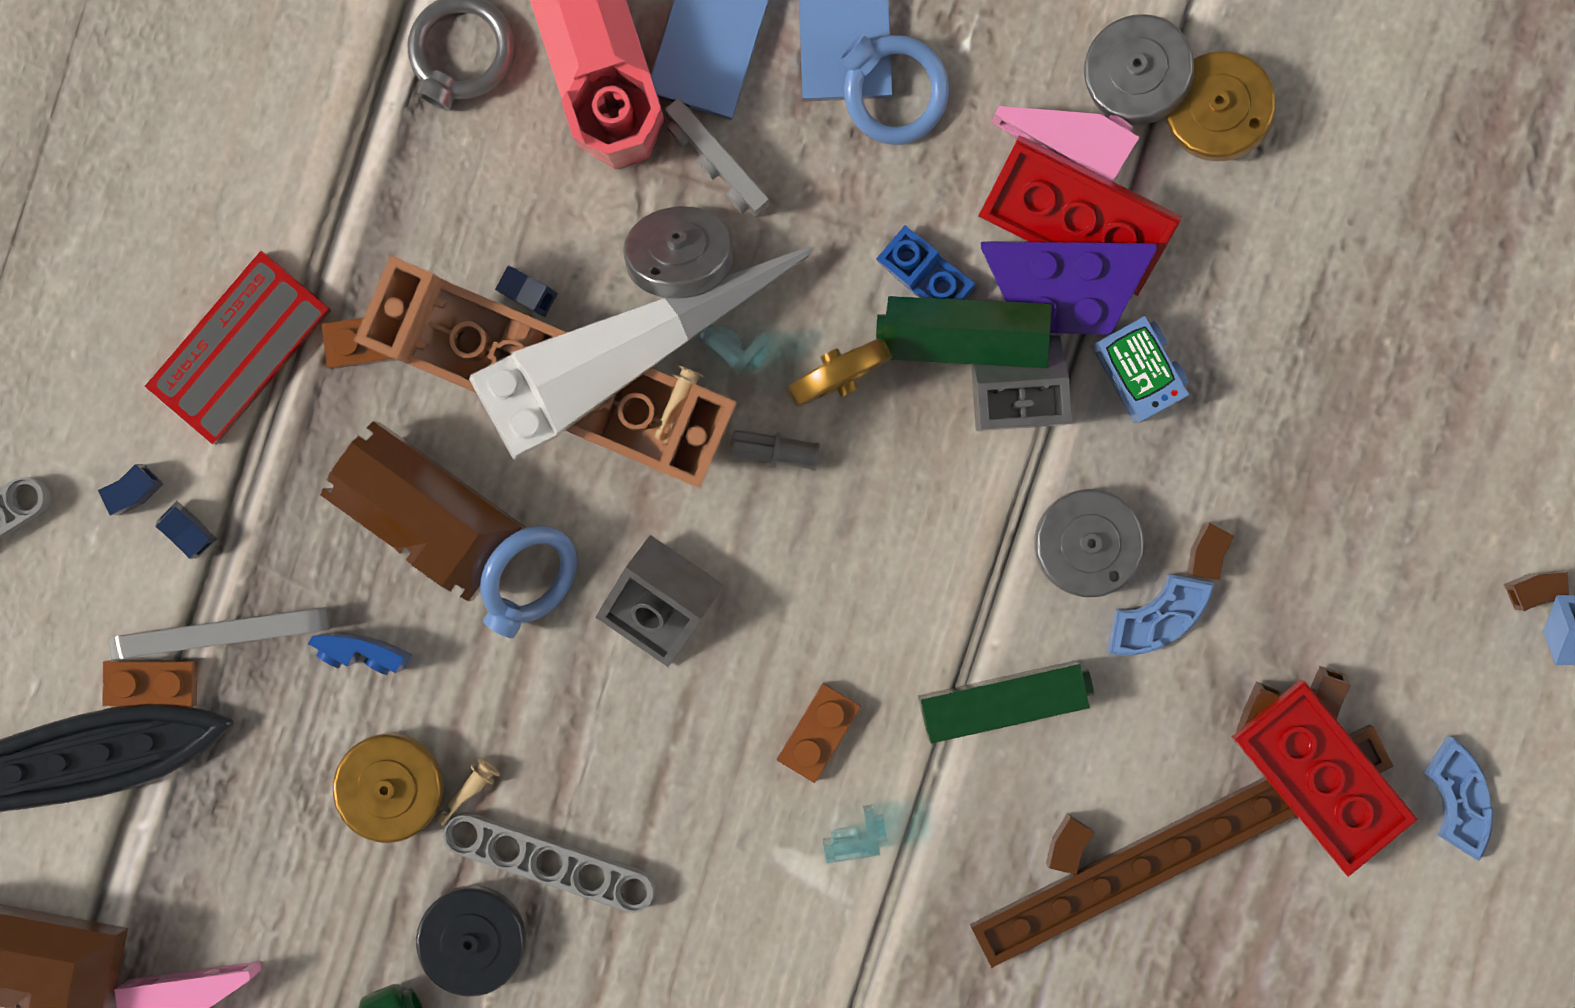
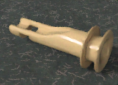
M677 366L682 369L680 376L673 375L678 380L661 418V421H663L660 430L657 429L654 438L665 443L669 442L692 385H697L696 382L699 376L705 378L703 375L682 366ZM670 424L671 426L668 430V433H665L664 430L666 428V425Z
M477 758L480 764L478 767L471 765L473 773L447 804L451 809L450 812L441 811L436 817L437 821L444 826L463 802L480 792L487 783L494 784L492 776H500L499 771L486 760Z

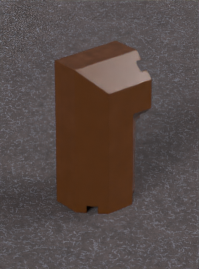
M372 421L366 428L373 434L367 440L358 435L350 443L327 477V481L334 485L333 488H323L320 496L389 544L399 554L410 553L406 561L439 586L451 592L454 586L458 585L460 588L465 589L460 596L462 599L468 602L475 600L480 593L484 567L493 551L506 538L525 529L526 526L381 422Z
M0 904V1007L113 1008L115 1001L114 989L118 985L128 928Z

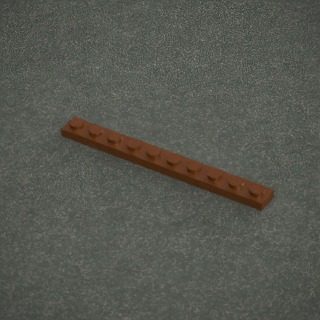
M1367 725L1349 734L1380 773L1394 767L1374 726ZM1263 777L1079 869L1077 875L1069 874L971 923L970 926L991 968L1296 815Z

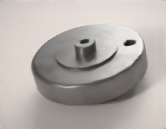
M1130 15L1112 22L1095 37L1086 54L1084 77L1088 92L1095 105L1108 117L1109 115L1118 116L1131 125L1153 123L1167 117L1183 103L1193 83L1194 60L1187 38L1173 23L1154 15Z
M669 207L643 217L630 229L623 247L626 269L631 280L642 290L664 298H686L708 291L723 280L733 262L732 238L728 227L716 215L695 207Z
M1078 490L1059 497L1044 511L1035 530L1034 551L1040 569L1053 585L1072 595L1100 597L1117 591L1134 576L1143 557L1144 535L1138 517L1130 506L1119 497L1101 490Z

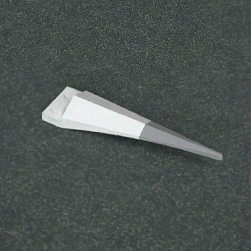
M806 247L725 276L716 286L701 294L686 298H663L512 352L510 356L470 375L469 380L512 458L516 459L558 437L672 352L809 257L814 247Z

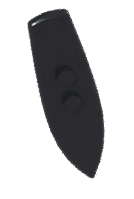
M137 704L79 714L0 739V812L101 797L132 789L162 778L190 763L212 747L233 726L234 721L217 713L182 705Z

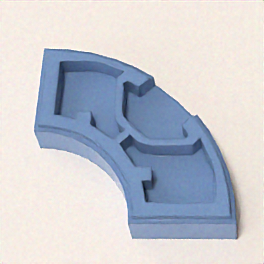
M1168 574L1162 590L1149 603L1135 609L1115 610L1107 653L1116 655L1145 654L1161 649L1173 642L1186 631H1189L1201 617L1211 598L1215 583Z
M1447 736L1424 771V774L1438 788L1443 801V820L1437 835L1472 858L1480 861L1489 842L1493 825V807H1491L1486 784L1487 779L1472 754L1458 741Z

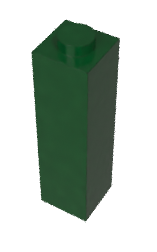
M888 296L886 314H878L876 339H884L892 354L890 360L1048 368L1052 304Z
M1069 661L918 695L927 738L930 744L1088 709L1090 708L1088 696L1094 695V688L1089 670H1081L1078 662Z

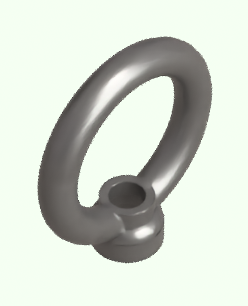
M436 0L418 15L408 37V58L413 72L422 83L417 91V95L439 109L449 111L454 99H470L481 96L491 91L503 80L512 64L515 43L510 24L497 7L486 0ZM455 13H470L485 20L492 28L497 43L496 55L490 67L480 76L467 81H455L450 76L434 70L426 56V40L432 27L442 18Z

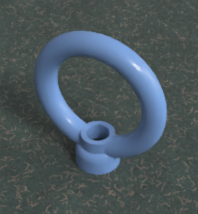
M861 34L847 47L839 58V62L848 70L844 85L847 110L855 125L871 139L890 145L911 143L928 134L943 116L949 96L947 73L938 55L920 40L908 36L892 35L871 42L864 34ZM890 54H905L916 59L926 69L931 82V97L924 113L916 121L900 127L887 126L875 120L867 111L862 98L864 77L877 65L881 57Z
M549 526L529 527L512 534L493 551L484 567L480 584L481 598L488 610L483 623L488 628L504 637L513 639L522 623L531 622L545 616L562 602L571 589L577 572L576 549L565 533ZM535 544L552 546L558 553L560 566L555 581L546 593L537 600L522 606L506 598H501L499 580L508 562L518 552Z

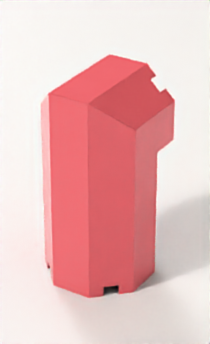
M530 0L562 98L561 102L572 137L578 147L615 170L650 159L665 119L627 1Z

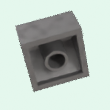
M650 535L623 570L595 618L669 668L724 585L673 551L669 546Z

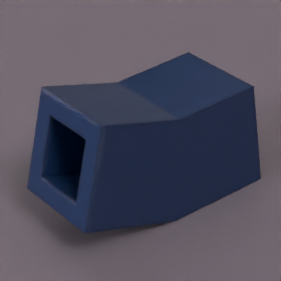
M509 265L495 288L497 292L543 317H546L558 295V292Z
M135 464L118 481L99 489L98 492L109 515L118 516L144 504L163 483L144 464Z
M178 501L157 519L155 525L189 559L198 558L217 540Z

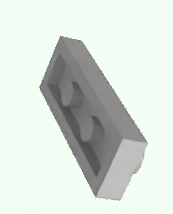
M679 97L665 109L667 117L671 121L666 125L667 130L681 146L684 147L689 142L696 149L700 156L695 161L712 180L719 176L730 189L725 195L742 214L748 209L755 217L761 214L769 206V199Z

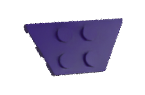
M982 241L981 250L1006 302L1052 304L1050 333L1111 335L1151 259L1154 257L1157 251V243Z

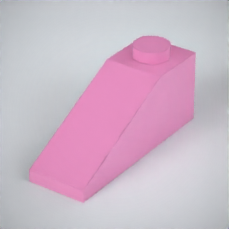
M999 106L991 120L992 124L1016 138L1019 135L1111 181H1114L1139 139V136L1131 132L1133 127L1127 121L1115 115H1109L1107 118L1097 113Z
M261 961L129 979L114 989L117 1008H210L257 975L262 970Z

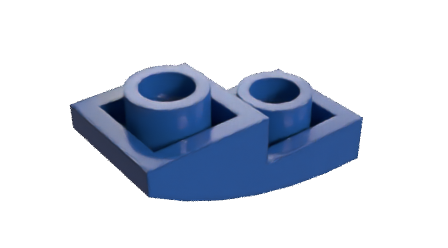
M906 225L903 226L876 258L880 265L918 298L967 300L976 289L973 281L943 259L939 251Z
M322 633L312 636L308 642L310 646L318 650L316 656L333 667L340 668L342 664L345 666L357 663L362 654L366 656L364 663L368 667L384 675H388L389 671L398 673L404 670L412 657V654L397 646L356 634Z

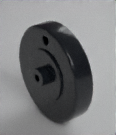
M478 885L457 887L437 898L424 913L416 935L417 955L426 975L443 990L466 997L485 995L503 986L516 972L526 948L525 925L515 905L500 892Z

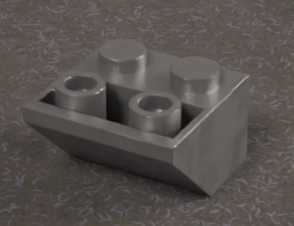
M1050 336L1048 368L971 364L976 431L1063 426L1072 423L1069 376L1060 336Z

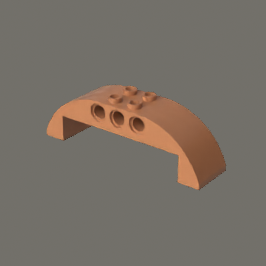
M390 255L354 342L476 393L469 380L470 375L510 356L512 352L568 332L445 281L432 272ZM650 368L566 431L692 486L701 488L737 402L693 384L669 442L665 443L654 438L656 430L661 428L663 423L661 418L678 379ZM670 424L666 425V428L664 430L665 433H668V430L671 426Z

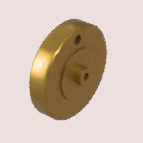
M1215 51L1200 55L1193 59L1194 79L1187 97L1174 112L1166 117L1169 130L1179 146L1197 158L1218 162L1244 156L1264 140L1273 124L1275 117V92L1273 84L1266 71L1257 62L1243 54L1231 51Z
M882 338L873 340L844 354H841L839 349L836 348L820 357L823 365L790 384L787 391L797 407L823 398L835 391H838L840 397H844L859 389L856 383L858 379L888 362L892 358V354Z
M398 733L378 734L357 743L341 759L333 780L334 803L341 819L359 836L380 843L403 841L424 829L435 817L441 805L444 791L442 771L432 752L418 740Z

